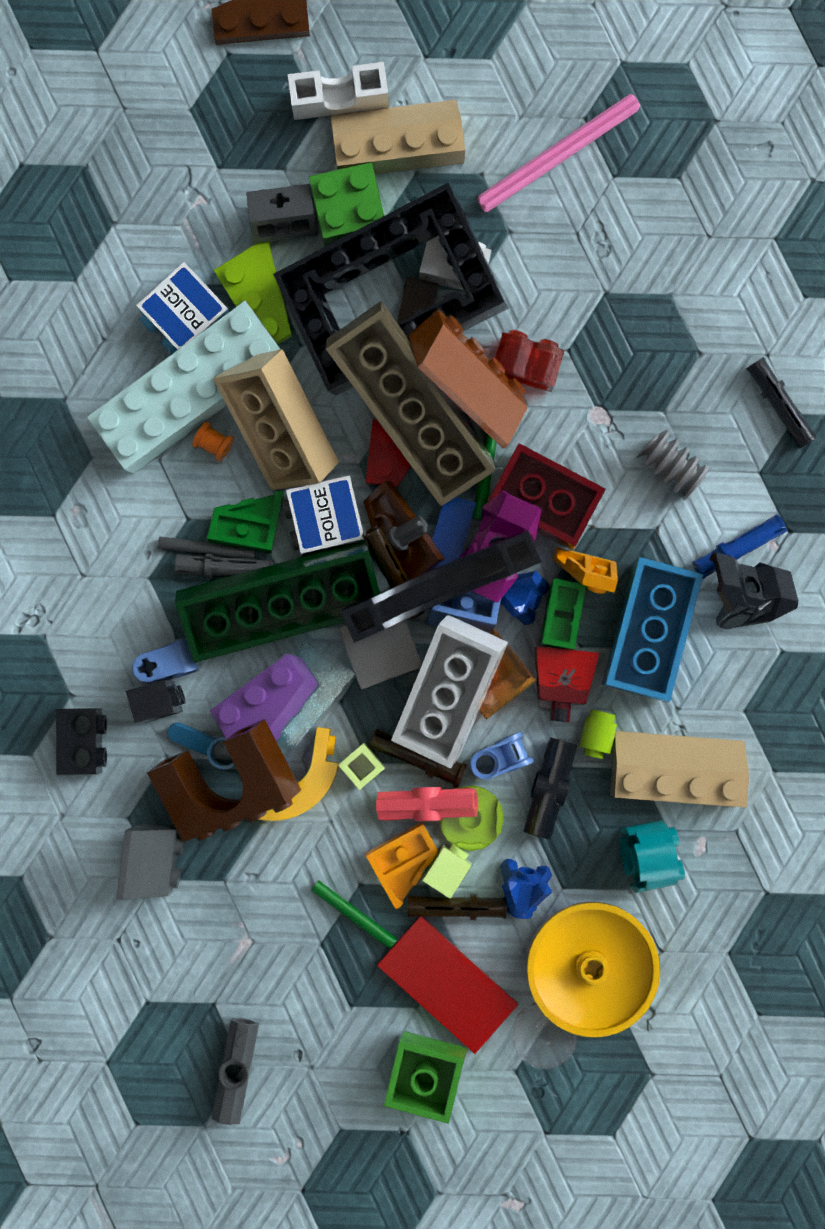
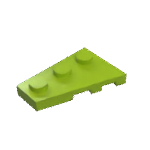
M269 241L254 244L213 270L235 306L237 307L246 301L277 345L292 337L282 293L273 275L276 273V268Z

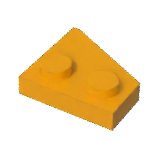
M556 547L553 560L579 583L587 586L588 590L599 594H605L606 591L615 592L618 582L615 561Z
M420 822L369 850L365 855L394 908L397 910L402 906L406 895L413 885L416 886L423 876V871L432 863L439 851L423 822Z

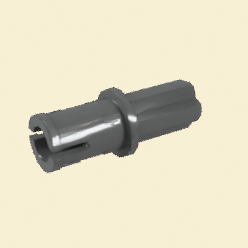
M416 516L400 527L390 528L389 533L385 537L394 552L398 550L404 551L408 548V544L427 533L428 524L421 516ZM369 549V553H370V555L372 556V558L374 559V557H373V555H372V552H371V550Z

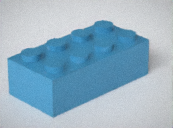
M642 557L634 560L601 685L662 702H670L703 574Z

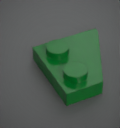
M275 491L273 495L255 500L254 497L245 499L236 505L227 504L215 507L207 537L208 542L272 554L284 491Z

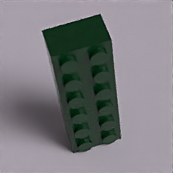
M365 540L177 590L175 605L193 662L196 663L344 623L345 621L341 614L343 608L380 593L368 546Z

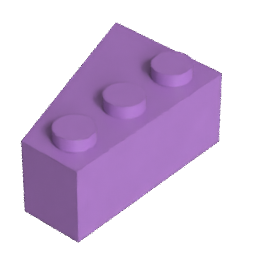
M287 653L211 709L210 712L226 739L237 730L265 719L277 742L282 735L281 731L289 720L296 716L318 686V683L301 657Z

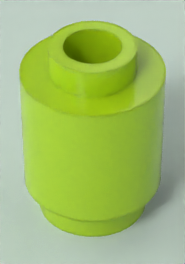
M590 709L589 717H585L579 747L585 749L583 755L603 759L604 753L611 754L617 724L614 723L616 715Z

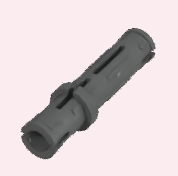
M206 553L205 556L176 554L175 575L204 576V579L229 577L273 565L274 560L213 557V554Z

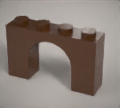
M265 719L237 730L223 742L241 776L243 785L241 799H227L213 792L203 780L188 750L164 759L147 772L183 842L193 838L202 841L213 835L217 829L221 828L223 832H226L238 826L244 819H247L248 822H253L263 817L268 810L273 809L277 813L293 804L291 799L301 791V788Z

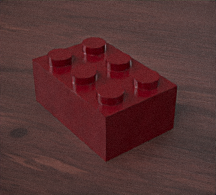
M518 443L488 502L504 490L512 496L540 507L541 514L537 533L572 551L576 547L606 488Z

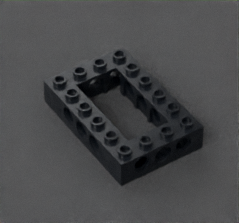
M449 183L273 274L328 392L338 395L353 386L326 350L327 338L339 331L340 327L325 294L437 236L440 237L438 240L446 251L454 267L452 270L466 294L462 295L459 292H451L443 296L444 300L422 311L420 309L413 311L414 315L398 323L407 338L409 339V334L438 309L447 318L450 315L453 316L460 323L463 331L509 309L458 198Z

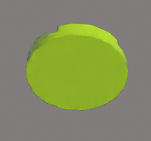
M475 785L459 787L475 788L477 790V817L442 818V821H439L440 829L446 839L460 849L468 851L483 849L494 842L501 833L504 821L502 806L495 795L483 787Z

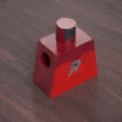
M547 647L534 648L538 700L552 701L550 721L570 723L571 703L586 704L599 653Z

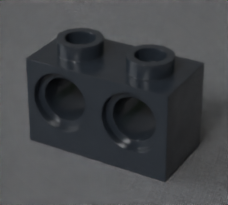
M164 679L126 691L135 723H147L183 712L181 705L186 703L181 685L176 686L173 680Z
M102 708L56 709V775L102 773V767L107 766V749L102 747V734L107 732V717L102 715ZM82 715L90 723L89 730L85 734L79 733L76 729V721ZM81 748L87 750L90 755L89 763L85 767L80 766L76 761V753Z

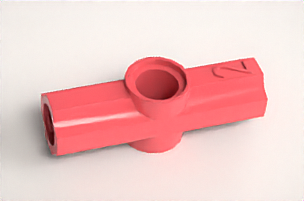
M441 787L412 788V791L378 792L376 799L378 820L413 819V821H442V818L477 817V790L475 788L441 790Z

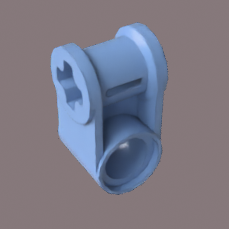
M186 639L175 641L162 648L143 653L134 660L132 666L135 677L147 684L164 679L182 677L199 670L197 662H193ZM147 661L157 665V668L152 670L153 676L151 677L146 673H142V669L146 668Z
M522 731L494 742L495 744L473 753L468 763L472 775L480 779H492L534 762L532 757H528L521 740L523 737ZM482 755L489 756L493 763L492 769L486 774H481L476 769V761Z

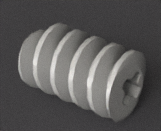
M665 430L657 434L636 457L647 454L644 465L649 466L656 462L657 466L654 474L658 475L666 471L667 474L663 482L667 484L676 480L673 491L676 493L685 489L686 492L683 500H686L706 478L705 475L709 467L703 465L696 469L699 458L694 456L686 460L689 449L685 447L676 451L680 441L676 438L667 442L670 432Z

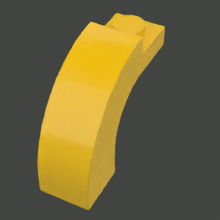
M317 727L312 763L308 773L298 782L301 791L291 799L293 804L277 813L273 809L268 810L259 820L276 821L296 817L311 809L327 794L336 778L340 763L327 761L328 755H334L336 736L331 735V728Z

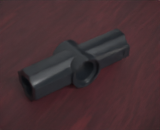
M550 737L541 770L537 771L530 795L532 801L523 832L551 840L559 808L564 805L570 785V778L568 777L578 745Z

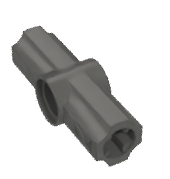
M231 1018L211 1118L221 1124L239 1125L241 1121L259 1029V1023L250 1019ZM231 1064L240 1065L244 1075L239 1078L232 1077L227 1071V1066Z

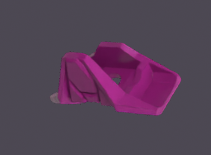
M503 490L481 508L482 522L471 546L459 558L489 546L490 541L494 537L507 538L526 529L529 531L534 542L536 540L541 508L512 496ZM517 573L474 589L472 592L498 603L516 581L518 575Z

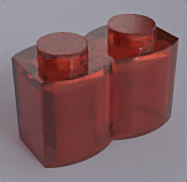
M510 330L509 333L503 332L495 359L504 368V375L509 380L515 378L519 383L552 392L565 350L558 348V343L548 339H541L540 342L527 339L528 335L521 331Z

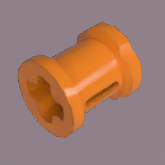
M206 421L197 431L192 446L196 449L199 447L213 454L216 461L222 462L230 451L235 438L231 435L226 437L217 432Z

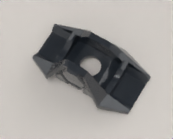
M714 552L709 557L710 561L715 565L719 582L717 593L724 604L716 618V624L721 628L731 629L768 623L798 608L799 601L791 571L761 562L754 567L740 564L733 556ZM753 582L757 592H751L745 583Z

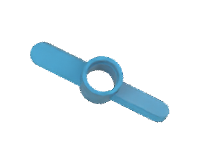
M175 722L169 727L167 735L170 740L206 755L211 765L215 768L222 770L232 767L236 768L234 762L223 765L214 758V748L219 742L226 740L225 736L215 738L179 722Z

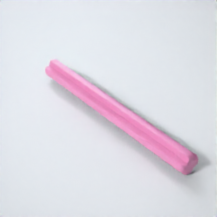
M633 94L627 95L478 195L477 202L484 212L490 211L636 113L640 107L636 97Z

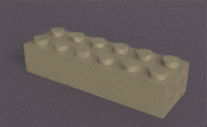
M382 301L327 338L326 350L440 506H443L495 472L492 456L456 405L417 367L410 340Z

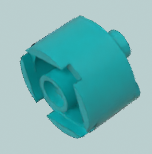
M663 820L621 828L620 832L626 834V838L619 839L622 864L625 874H632L635 883L630 884L635 893L674 886L678 883V880L685 878L684 866L682 861L678 860L675 848L679 846V837L675 827L668 828Z

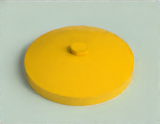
M591 901L580 902L562 908L541 925L529 947L526 964L527 979L533 998L539 1009L551 1022L572 1034L584 1037H604L617 1034L632 1026L646 1013L657 993L660 981V961L655 943L646 928L634 916L615 905Z

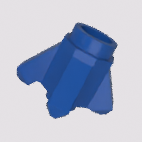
M537 571L519 574L516 581L501 598L500 604L523 625L532 624L536 616L534 611L539 607L542 595H545L548 591L549 583L545 578H541Z
M505 859L501 863L500 868L504 881L502 889L506 897V906H508L507 912L515 918L529 919L533 916L537 906L552 893L548 885L552 873L547 866H538L536 870L530 867H520L518 869L516 861Z

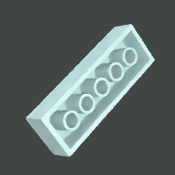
M244 301L87 418L124 470L134 474L227 406L213 380L216 375L258 354L279 350L280 347L252 308Z

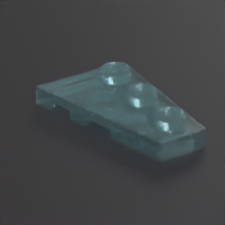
M308 633L305 634L297 657L303 659L317 681L318 686L296 716L292 717L281 731L280 739L292 749L298 745L355 677V673Z

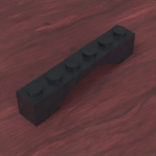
M526 529L349 605L341 610V614L355 643L438 604L516 574L542 561L530 533Z

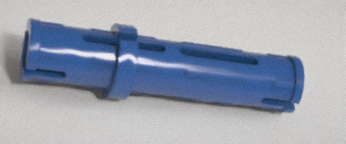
M776 514L725 544L721 542L716 545L715 550L692 562L695 571L703 574L702 579H705L716 571L714 563L709 558L714 552L731 555L737 560L768 543L770 540L786 533L785 523Z

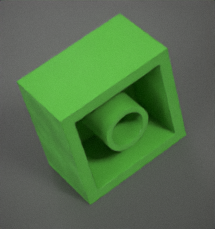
M372 162L309 176L325 247L384 216Z
M403 1031L398 1044L384 1106L449 1124L467 1048Z

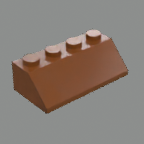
M438 309L409 334L417 367L504 449L509 445L528 408L523 397L526 391L515 378L509 380L504 375V368L495 358L489 360L483 354L485 352L483 347L474 337L468 339L462 333V326L453 316L450 315L447 318Z

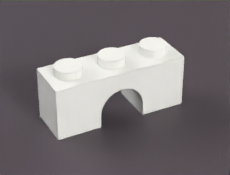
M384 62L352 66V72L349 75L335 79L322 77L320 70L287 74L294 120L389 108Z

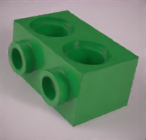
M559 579L550 581L539 645L558 649H575L586 589L585 585Z

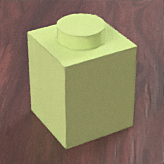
M365 743L338 765L359 790L385 769V766Z
M454 844L450 848L443 845L422 877V881L451 899L472 866L471 862L467 860L469 854Z

